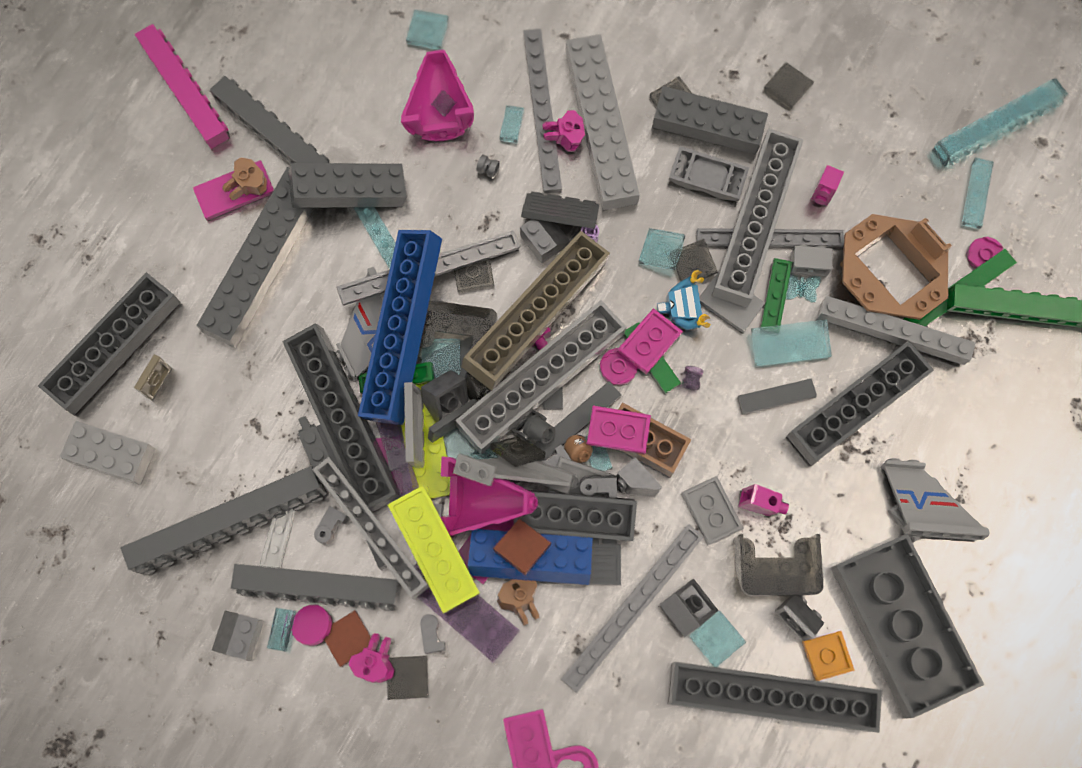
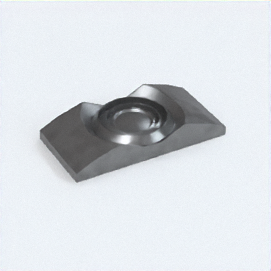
M680 146L669 180L686 189L700 190L719 199L739 201L749 167Z

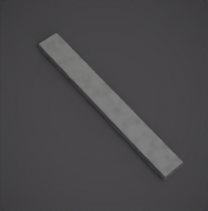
M697 228V248H728L734 229ZM774 229L769 248H794V246L805 244L808 247L825 246L832 249H844V231Z

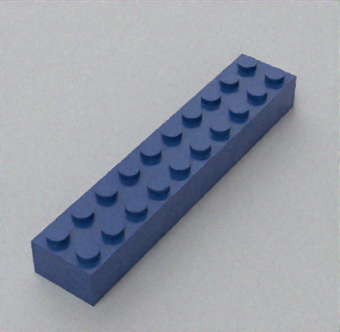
M398 230L358 412L359 417L372 422L403 425L404 383L413 381L443 239L431 230Z

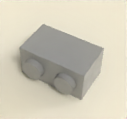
M805 244L794 246L791 251V273L828 276L832 270V248H826L825 246L808 247Z

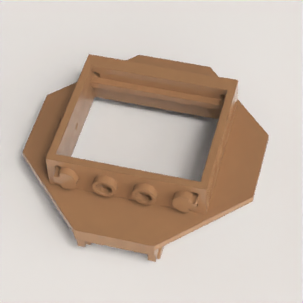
M872 214L844 234L843 261L840 263L843 268L842 283L867 311L887 314L893 317L900 316L920 320L948 298V255L952 245L950 243L946 244L927 224L929 222L927 218L918 222ZM886 235L930 282L901 305L858 257V255Z

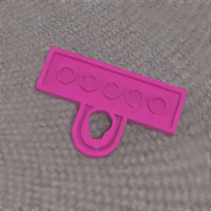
M543 709L503 718L513 768H557L558 764L565 759L580 761L583 763L584 768H599L596 756L584 746L576 745L552 751Z

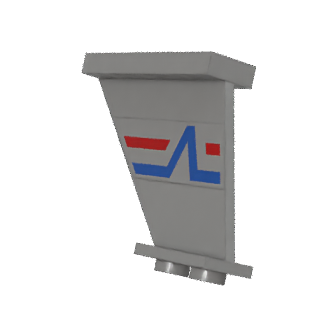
M374 266L367 269L366 277L377 274ZM385 293L356 302L341 344H336L339 350L335 352L340 362L345 361L347 366L344 367L348 378L353 377L355 382L358 381V377L369 367Z
M890 458L883 463L881 470H885L906 524L903 527L904 535L908 533L911 536L980 541L990 536V528L983 527L924 470L926 463L915 459L900 461L898 458Z

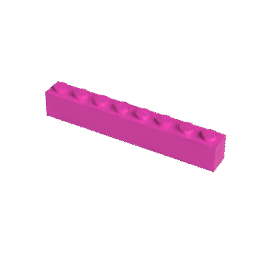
M151 24L135 33L134 35L210 149L228 140L229 136L226 132L229 129L223 121L219 122L217 118L220 116L215 108L210 109L208 106L211 104L205 94H200L201 88L196 81L192 82L190 79L192 75L187 68L183 69L181 65L184 63L178 54L176 56L173 54L175 50L171 43L164 41L166 37L162 30H157L154 24Z

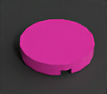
M991 237L975 239L967 250L968 261L976 269L1001 252L1003 246Z
M614 348L603 355L600 361V372L606 382L610 381L612 385L622 386L634 379L637 367L617 352L618 348Z
M319 605L305 606L293 618L292 634L298 642L305 646L320 644L331 631V616L326 609Z

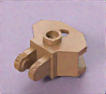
M240 157L234 162L232 178L222 187L225 192H229L238 185L229 195L231 200H236L244 193L246 196L249 193L255 195L264 194L267 191V179L252 159Z
M512 579L502 585L497 600L501 609L513 611L515 615L519 616L523 625L528 624V618L524 613L526 609H529L535 620L540 618L534 605V596L537 591L536 581Z

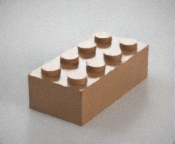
M623 402L618 409L641 413ZM651 418L645 455L626 451L622 452L671 478L692 439Z

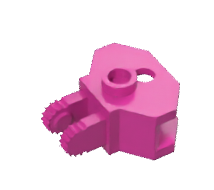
M567 110L562 118H558L557 121L542 124L543 130H555V132L544 133V139L556 141V144H561L568 152H575L585 136L583 118L575 110Z
M374 633L371 636L368 647L364 648L363 652L351 656L348 665L354 676L372 683H382L393 677L395 670L389 661L390 655L387 654L391 643L390 638L385 637L379 651H377L376 648L380 636Z

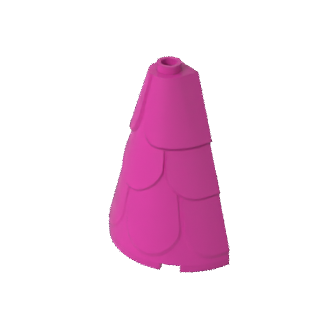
M444 49L429 51L426 53L417 72L416 81L401 115V123L413 136L415 134L420 135L424 140H451L463 135L465 130L472 126L474 108Z
M441 457V476L450 477L449 515L440 517L450 536L468 530H476L494 523L500 524L530 514L537 508L538 499L533 492L506 479L493 478L492 486H488L454 474L457 459Z

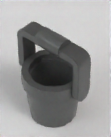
M535 410L512 428L514 435L525 441L529 439L542 444H549L555 436V428L546 422L547 418ZM522 427H523V433L520 432V431H518V430H519L520 428H522Z

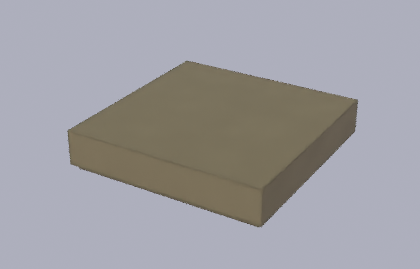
M154 354L134 388L146 398L153 400L172 368L160 356Z

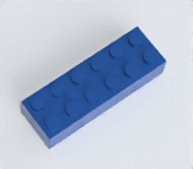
M476 529L471 532L468 571L471 576L589 585L593 538L540 534L551 542V546L530 571L524 575L493 551V548L508 531Z

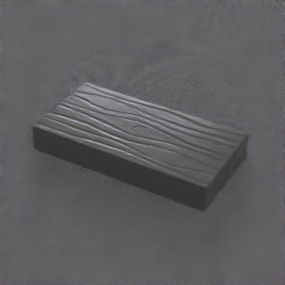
M908 533L831 567L904 719L916 718L985 686Z

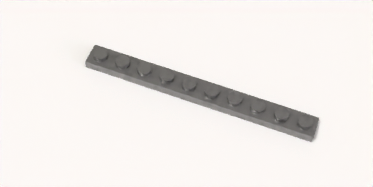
M541 28L524 30L544 194L562 192L556 141L544 139V133L554 132V130H543L542 127L543 123L553 121Z
M514 230L440 253L435 276L520 249ZM390 270L337 286L336 289L342 305L345 306L385 293Z
M690 524L680 533L562 677L561 680L576 693L580 690L704 536Z

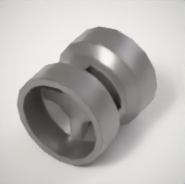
M482 155L477 163L476 171L486 173L487 176L494 178L498 172L500 161L490 160L488 156Z

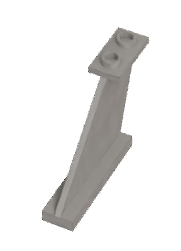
M504 449L500 450L498 458L475 459L459 453L453 472L488 486H492L493 478L535 482L566 494L570 493L575 476L574 473Z

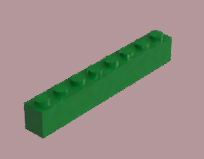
M956 283L948 289L947 311L1082 328V300H1078L1077 297L1061 298L1056 294L1046 296L1041 295L1039 292L1022 293V290L1006 291L1001 287L991 289L985 288L984 285L967 286L966 283Z

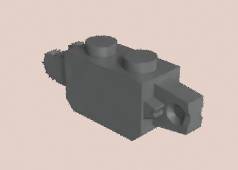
M304 416L298 419L302 427L298 431V436L312 467L315 468L325 459L330 458L317 426L315 424L310 425L307 417Z

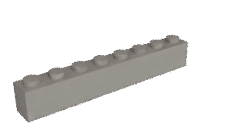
M826 296L822 301L817 319L899 345L909 341L918 351L962 365L971 361L976 342L887 314L870 312L864 307L830 296Z
M328 457L312 470L408 595L414 600L428 589L429 585L332 460Z

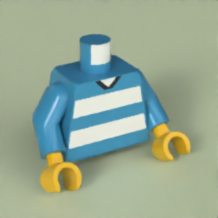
M699 270L694 271L691 277L682 280L670 289L666 297L667 302L657 303V311L660 314L668 313L669 321L685 330L700 328L701 325L709 328L711 325L708 322L704 323L710 317L702 314L698 285H694L695 282H704L703 277L697 279V276L702 273Z

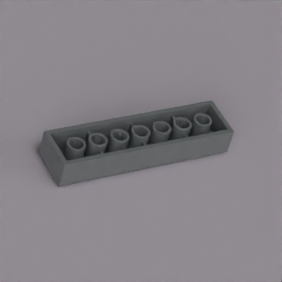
M146 272L43 379L38 387L62 408L75 415L179 305L180 301L173 293Z
M907 341L799 424L787 437L812 466L922 381L934 369L915 347Z
M234 564L230 588L236 590V594L245 597H253L254 594H257L256 596L265 599H273L274 596H277L281 600L293 601L294 598H297V600L306 603H313L314 600H318L317 602H321V604L333 605L334 602H338L341 606L353 607L355 603L361 606V608L373 609L375 605L379 606L381 610L393 611L394 607L399 608L402 585L397 579Z

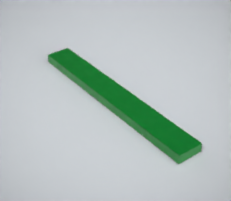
M1004 249L956 283H966L967 286H985L1013 267L1017 262ZM947 299L920 320L906 317L903 320L926 327L948 312Z

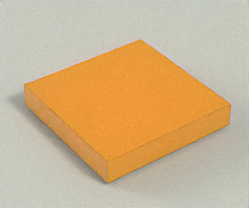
M842 631L802 642L814 681L855 671Z

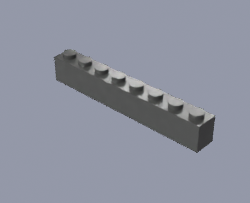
M224 75L210 89L213 98L290 163H330V160L324 154L320 155L316 152V148L311 143H305L299 133H293L287 123L284 121L281 123L275 113L272 111L268 112L259 100L255 101L246 89L242 90L239 88V84L234 79L230 80Z

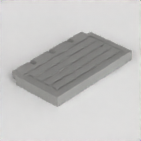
M408 382L404 383L406 463L415 468H424L422 392L414 383Z

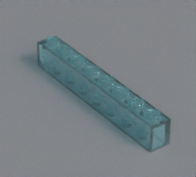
M1055 77L938 141L932 150L944 167L949 164L954 165L963 156L969 157L977 151L976 149L987 147L994 139L998 141L1007 132L1010 131L1012 133L1016 131L1023 123L1027 125L1036 116L1042 117L1051 108L1054 107L1056 109L1060 107L1068 93Z

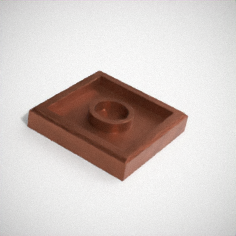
M518 519L493 548V551L522 574L526 575L551 546V542L521 519Z
M354 610L333 623L329 635H326L324 640L339 667H342L349 663L351 656L363 652L364 648L368 647L371 636L358 613Z

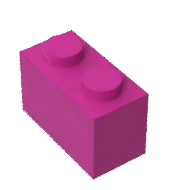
M827 165L818 180L811 199L817 204L828 206L837 191L844 171Z

